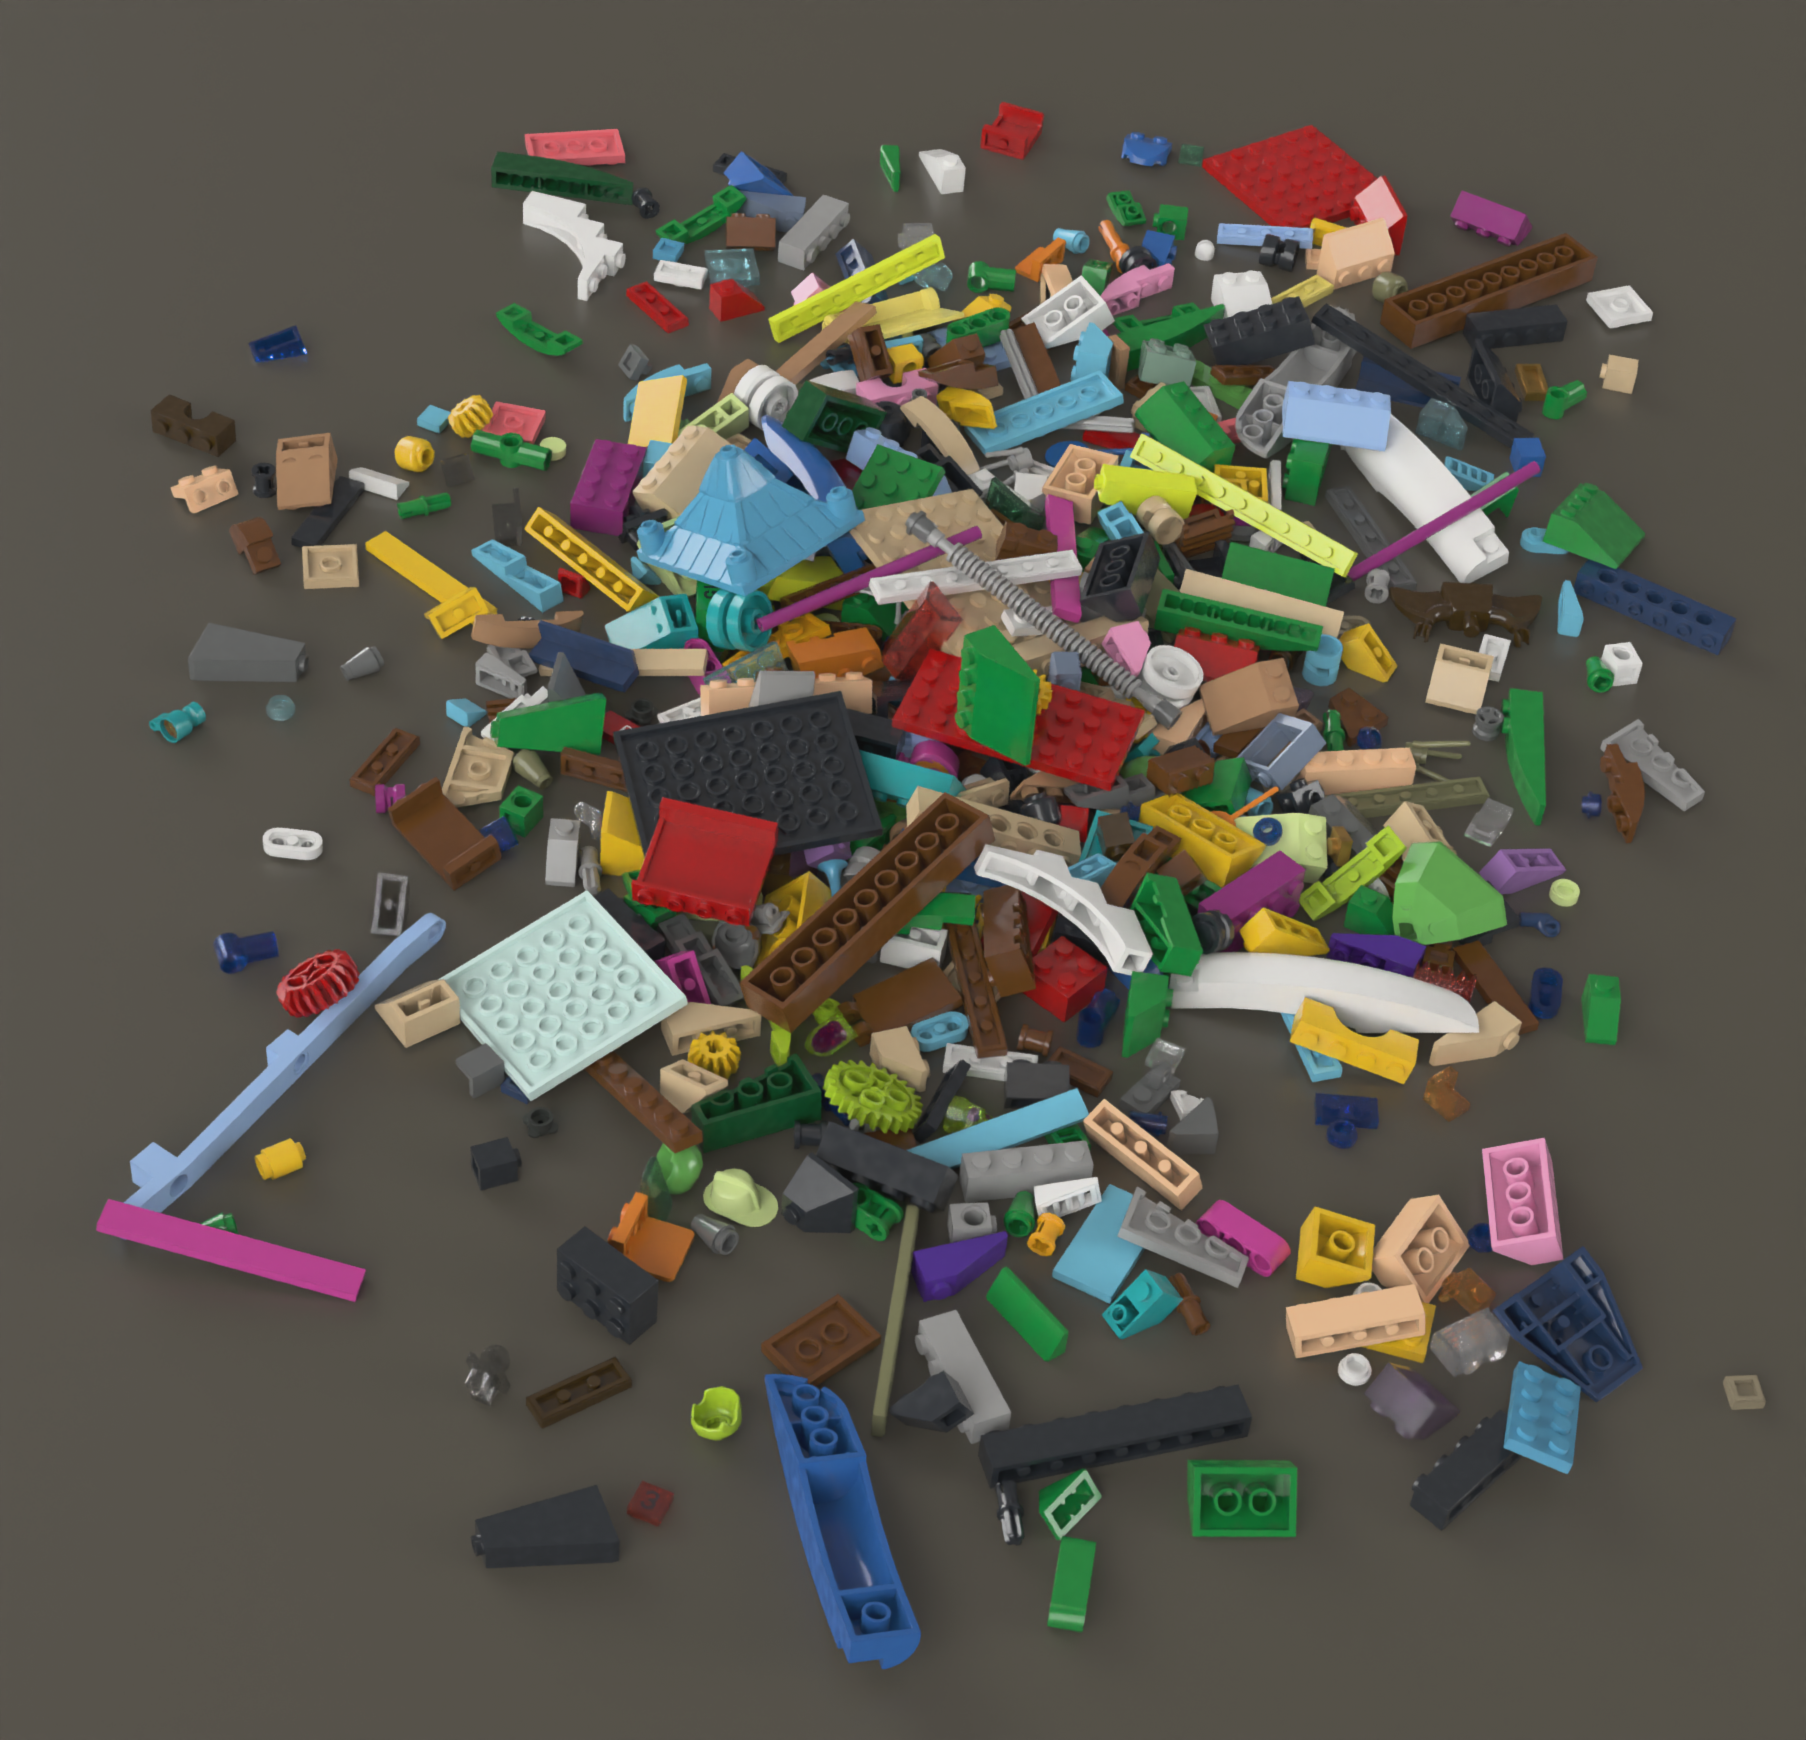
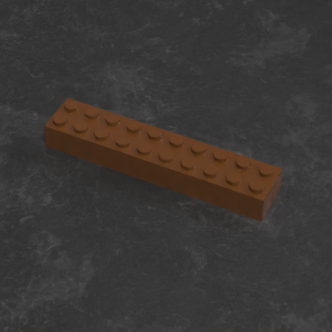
M1564 233L1384 300L1380 324L1412 349L1463 330L1466 316L1469 313L1521 308L1590 282L1593 278L1598 257L1570 235Z
M944 792L739 982L747 1007L792 1033L981 854L986 844L991 845L995 841L990 816Z

